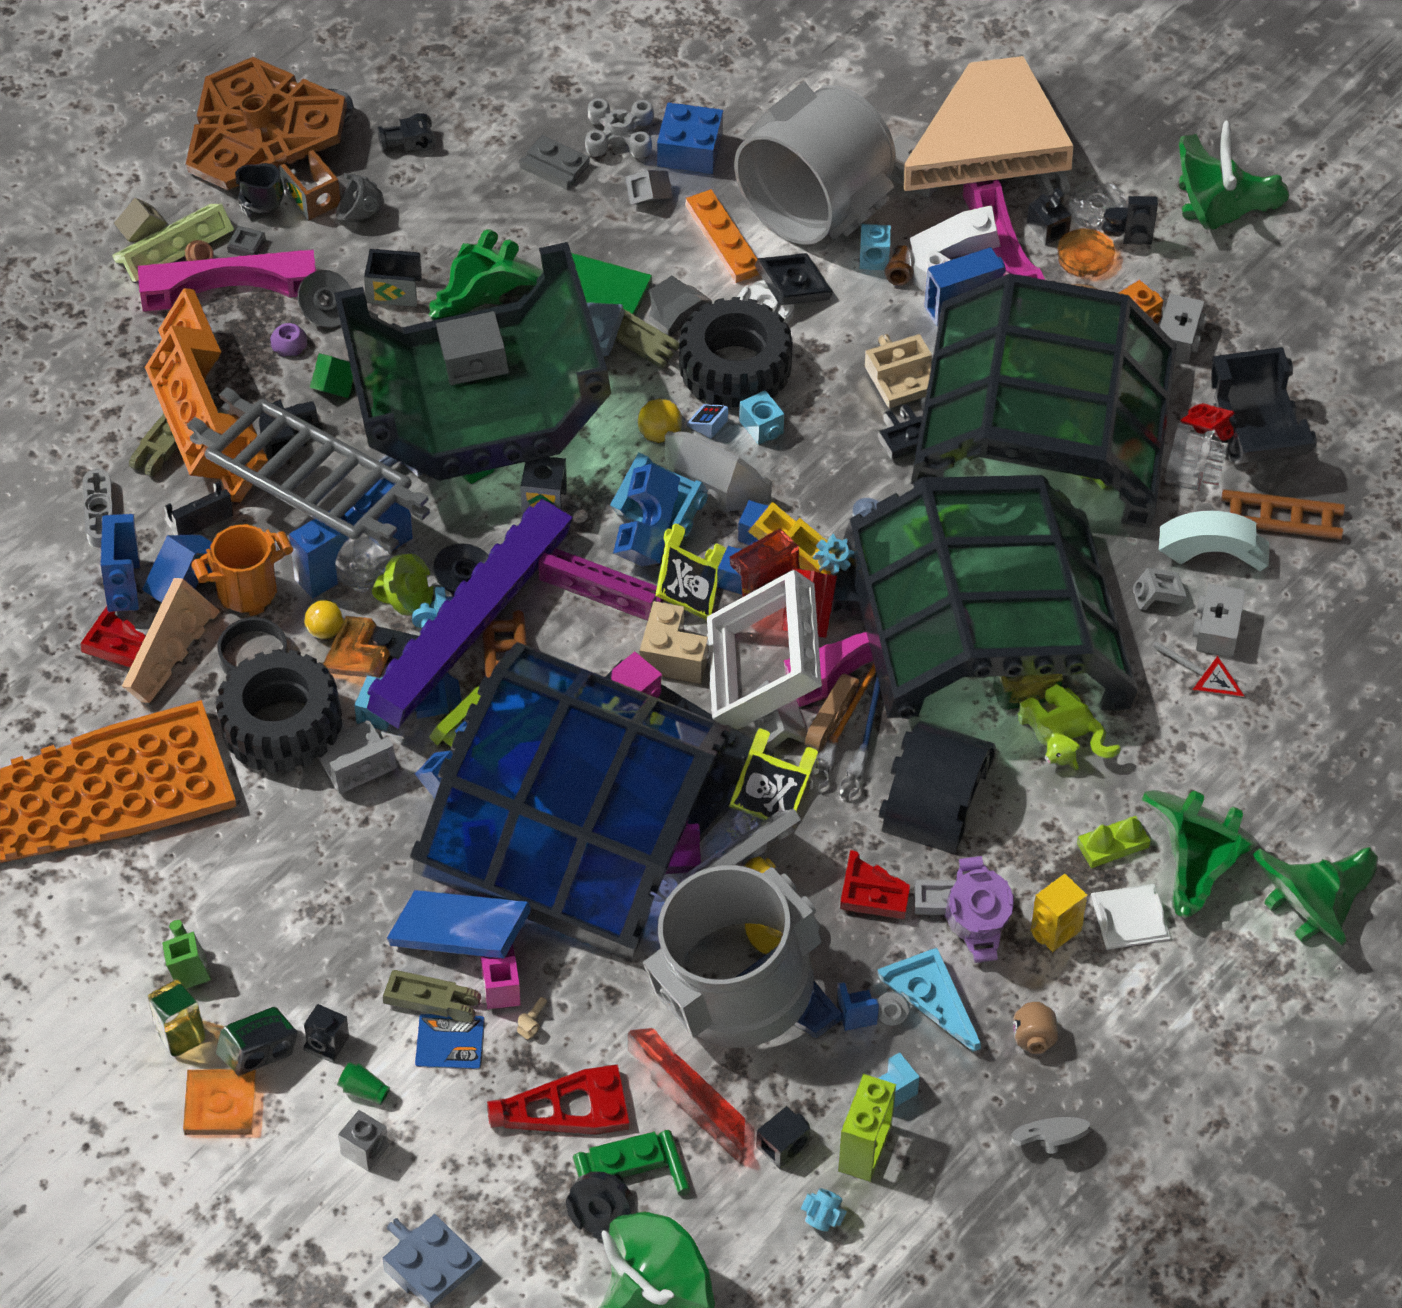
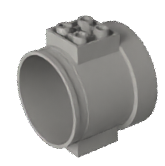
M803 81L769 108L744 134L746 140L740 144L735 155L734 169L736 180L750 209L771 231L788 241L798 244L817 243L828 234L833 240L842 233L847 237L890 199L887 194L895 187L887 178L893 171L896 160L894 141L889 128L881 115L866 99L854 91L841 86H824L813 92L807 83Z
M715 866L701 870L686 878L666 899L658 920V938L661 949L643 961L653 992L693 1039L698 1036L705 1041L723 1047H752L779 1037L790 1029L804 1013L812 995L814 982L809 952L821 944L818 932L821 926L814 917L816 913L814 905L806 896L802 898L798 896L795 892V885L785 873L780 876L773 867H770L764 873H760L743 866ZM752 923L768 926L783 933L781 942L773 955L760 967L743 976L724 980L707 979L694 975L681 967L686 955L696 943L708 934L723 927Z

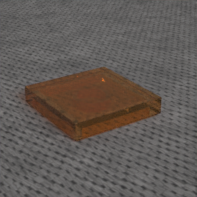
M232 1069L187 1070L183 1121L184 1135H253L256 1070L238 1076Z

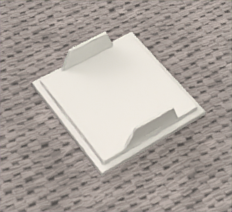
M1155 884L1091 893V899L1106 950L1171 939Z

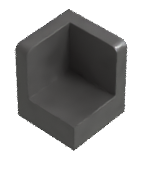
M646 170L625 176L630 205L673 198L668 171Z

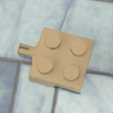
M888 334L881 335L878 338V343L881 346L865 351V368L888 408L926 397L932 354L921 335H914L895 342L891 341ZM939 375L935 393L943 391L944 383Z

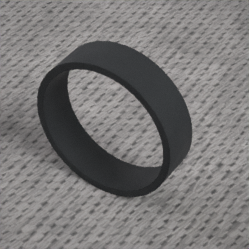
M259 617L244 618L230 624L221 633L217 644L219 662L224 673L227 675L233 668L235 670L238 669L228 663L223 656L226 645L233 638L251 631L265 632L276 637L283 645L282 652L288 653L287 640L283 630L276 623Z

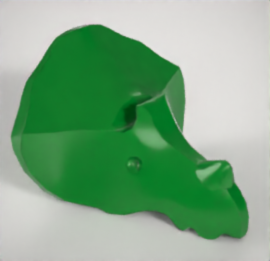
M486 229L482 232L477 244H462L457 257L452 262L449 283L444 290L436 293V300L430 302V313L428 316L433 321L465 314L484 304L501 305L503 303L499 301V298L504 293H508L520 285L536 286V280L543 270L516 256L519 246L515 241L507 239L503 242L500 250L494 249L493 246L498 240V234L491 229Z
M1158 790L1145 791L1141 801L1163 819L1171 840V854L1176 863L1173 896L1171 898L1172 908L1178 916L1183 918L1190 917L1204 906L1206 899L1210 896L1211 887L1215 880L1229 869L1242 854L1257 848L1258 841L1240 827L1243 817L1241 809L1231 807L1225 818L1202 806L1204 794L1192 791L1184 799Z
M1371 847L1361 849L1357 853L1335 862L1322 859V861L1313 864L1290 865L1274 858L1261 848L1253 853L1263 872L1275 887L1266 898L1264 904L1271 911H1275L1287 901L1307 920L1294 934L1301 942L1307 941L1321 931L1341 946L1347 943L1342 930L1343 923L1355 897L1367 887L1377 871L1378 856L1372 851Z

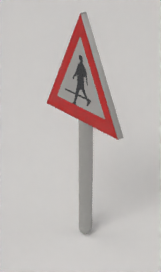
M1154 643L1156 649L1202 676L1192 691L1245 698L1218 655L1205 671L1162 644Z

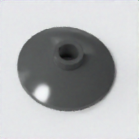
M318 270L309 274L301 282L298 290V304L303 315L311 323L323 328L337 327L341 325L334 293L352 288L338 273L330 270ZM319 297L326 300V306L320 304Z

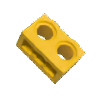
M1063 874L1035 895L1030 931L1037 942L1045 944L1052 952L1081 932L1088 895L1066 874Z

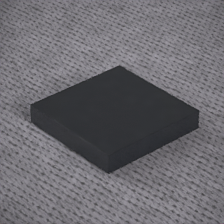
M807 253L757 258L755 267L780 306L830 300L833 292Z

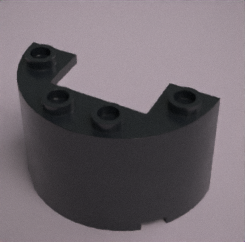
M1283 347L1213 356L1211 388L1216 389L1214 396L1216 403H1213V406L1235 413L1229 418L1234 430L1233 436L1228 440L1220 439L1224 452L1230 462L1235 461V464L1308 455L1317 446L1316 434L1314 430H1310L1307 419L1300 420V424L1297 423L1296 405L1294 400L1289 399L1286 389L1289 376L1293 375V364L1291 359L1286 357Z
M919 721L914 726L912 732L906 731L903 737L901 750L904 751L901 757L896 756L893 761L890 774L894 775V780L888 800L884 799L881 804L878 818L883 819L882 832L956 855L966 830L969 807L980 780H986L996 755V745L989 741Z

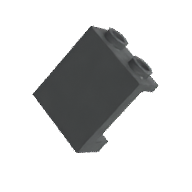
M494 311L436 323L450 385L509 373L504 345Z

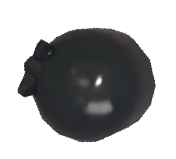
M268 163L243 165L237 169L235 176L236 185H240L239 205L242 212L248 218L252 217V213L265 214L274 211L280 205L284 196V188L279 169L275 165Z

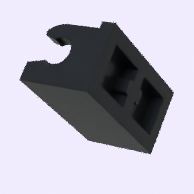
M220 481L213 484V493L172 511L171 503L164 506L165 521L175 535H192L233 516L231 495L227 489L222 491Z

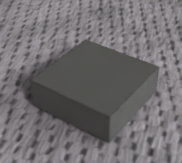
M238 226L227 245L228 253L239 256L258 255L266 240L265 232Z

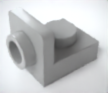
M1148 567L1133 585V592L1141 610H1147L1154 600L1181 604L1187 597L1177 572Z

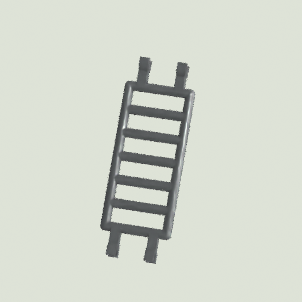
M226 387L219 394L220 399L226 402L222 406V411L229 415L235 414L240 417L228 430L221 435L208 428L197 417H194L187 424L188 429L194 432L190 436V441L198 445L204 444L208 447L205 451V457L208 460L351 539L356 540L364 533L377 540L383 548L392 552L399 545L398 540L392 537L397 532V528L391 524H382L377 519L395 502L409 509L415 517L422 521L430 514V509L424 506L429 501L428 496L420 492L414 493L408 490L412 485L409 477L265 399H260L253 405L240 398L235 391ZM263 412L275 418L234 459L221 453ZM287 425L299 431L258 472L245 466ZM310 438L323 444L282 485L268 479ZM334 451L347 458L305 499L293 493ZM358 464L371 471L330 512L317 506ZM382 477L395 484L354 526L340 519Z

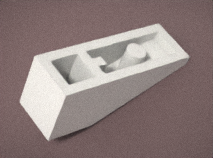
M992 206L964 211L910 238L915 262L920 256H925L932 249H935L947 258H952L989 247L996 248L1001 246Z

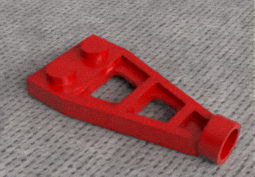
M618 1064L583 1069L512 1097L487 1101L490 1128L504 1126V1128L593 1135L629 1130V1118ZM583 1090L588 1094L591 1111L585 1116L567 1115L561 1110L560 1099L569 1093ZM543 1099L551 1100L553 1109L551 1117L532 1118L527 1115L526 1106L529 1103ZM508 1111L509 1116L503 1115V1112Z

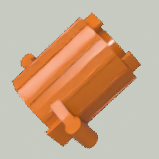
M248 524L231 525L224 529L214 538L210 546L211 550L206 549V554L191 563L199 583L215 581L218 599H220L224 608L226 607L240 613L249 612L250 616L264 612V607L271 603L275 593H277L274 563L293 552L291 543L284 531L270 533L269 529L265 530L266 532H263L261 528ZM274 541H276V543H277V545H278V547H279L280 550L276 551V546H275V542H274ZM209 563L212 573H208L205 564Z

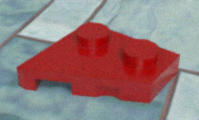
M106 606L80 643L81 652L131 668L146 635L138 632L135 626L128 620L122 621L115 615V611L108 612Z
M850 850L840 909L905 919L910 885L898 877L889 875L887 870L877 864L874 867L860 859L858 852Z

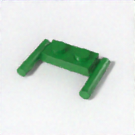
M664 1130L658 1135L654 1131L591 1147L588 1153L578 1152L572 1157L578 1177L589 1172H605L608 1174H619L624 1178L668 1165L677 1194L684 1196L691 1191L671 1130Z

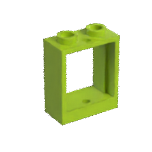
M863 1074L841 1130L838 1172L871 1182L892 1127L896 1084Z

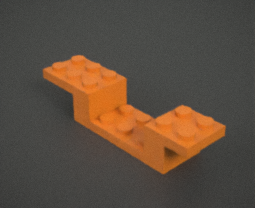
M184 288L158 329L162 340L145 366V369L189 475L221 479L224 488L231 495V502L241 503L253 484L208 460L205 457V451L208 447L204 444L198 445L190 441V436L194 432L188 429L187 424L194 417L202 420L208 428L221 435L240 417L218 413L204 380L214 363L218 360L221 351L195 290ZM253 424L247 427L221 453L234 459L257 437ZM263 448L245 465L246 467L258 472L268 462Z

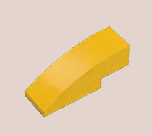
M772 502L748 532L804 570L820 572L818 560H814L813 556L816 552L820 551L816 547L821 539L826 542L827 540L801 518L795 521ZM823 570L820 572L832 575L831 571Z

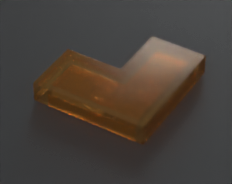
M345 617L323 663L329 669V673L367 677L368 675L379 678L390 652L384 646L367 645L376 627V623L372 618Z

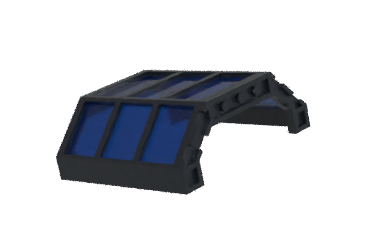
M516 642L509 651H506L504 657L494 667L490 678L484 676L477 693L481 697L477 705L471 703L464 720L468 724L464 732L458 731L454 738L451 749L455 751L451 760L445 758L441 765L438 777L442 779L420 841L417 840L410 853L409 859L413 860L412 872L469 896L528 902L531 908L527 917L528 920L632 962L644 935L646 923L651 912L650 908L655 898L650 893L657 894L662 880L712 767L716 769L728 744L732 728Z

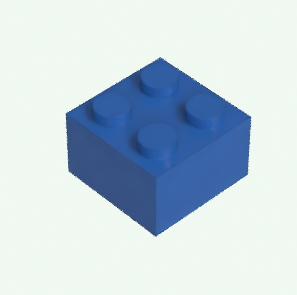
M667 102L657 140V166L713 174L723 135V110Z

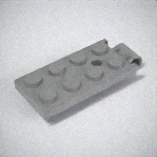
M795 809L773 814L680 878L672 874H665L663 880L668 883L669 894L666 897L660 893V890L657 894L653 892L650 894L655 896L654 901L665 902L670 893L682 881L701 870L722 865L742 866L741 860L749 857L755 858L769 848L766 844L767 842L770 843L776 839L779 841L794 832L793 825L801 820Z

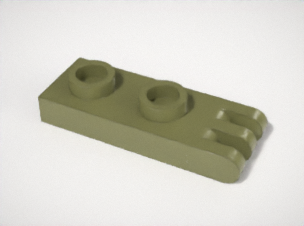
M624 309L625 314L615 341L663 369L667 363L659 356L662 355L670 360L674 354L666 347L669 346L677 351L679 349V342Z

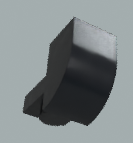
M281 399L273 402L274 405L319 428L314 401L299 403L284 408ZM264 412L259 418L260 433L275 420V418ZM288 425L283 428L263 448L268 461L293 439L294 435L298 434L299 431Z

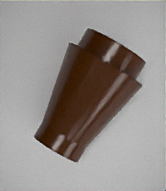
M899 245L894 249V253L885 267V275L893 285H905L913 277L911 249L906 245Z

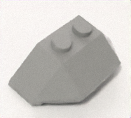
M668 431L666 433L665 456L669 470L694 482L696 480L702 482L708 490L706 504L711 507H717L725 512L745 509L748 500L764 505L770 503L772 481L767 477H761L757 470L743 459L688 432L673 433Z

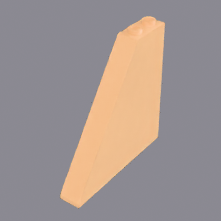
M1024 56L971 62L968 64L905 162V191L1072 170L1073 144Z

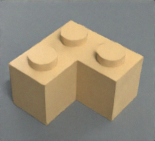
M653 601L639 655L662 674V677L701 684L708 660V637L683 632V606Z

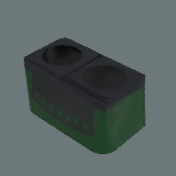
M271 1007L226 1025L220 1032L216 1054L238 1076H241L292 1055L298 1032L277 1007Z

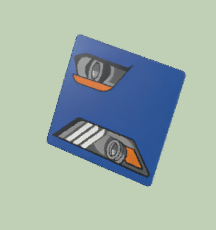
M420 1014L415 1066L480 1068L484 1017L475 1016L472 1022L464 1023L463 1021H455L449 1015L444 1017L435 1014Z

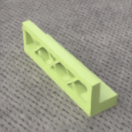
M209 204L112 256L115 263L124 264L132 281H138V266L172 263L185 256V249L190 242L201 240L210 243L233 231L234 228L222 204Z

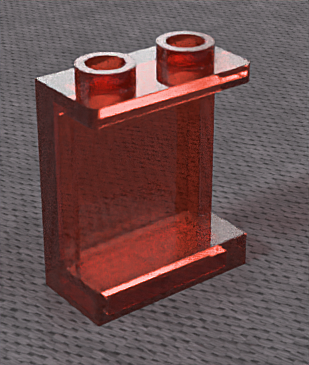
M781 528L729 557L730 566L741 576L742 597L787 574L792 569H800L799 546Z

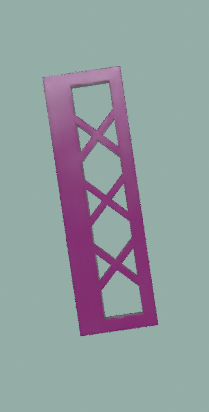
M557 548L554 549L551 555L543 553L539 560L540 581L647 621L653 601L661 603L664 601L655 596L656 585Z

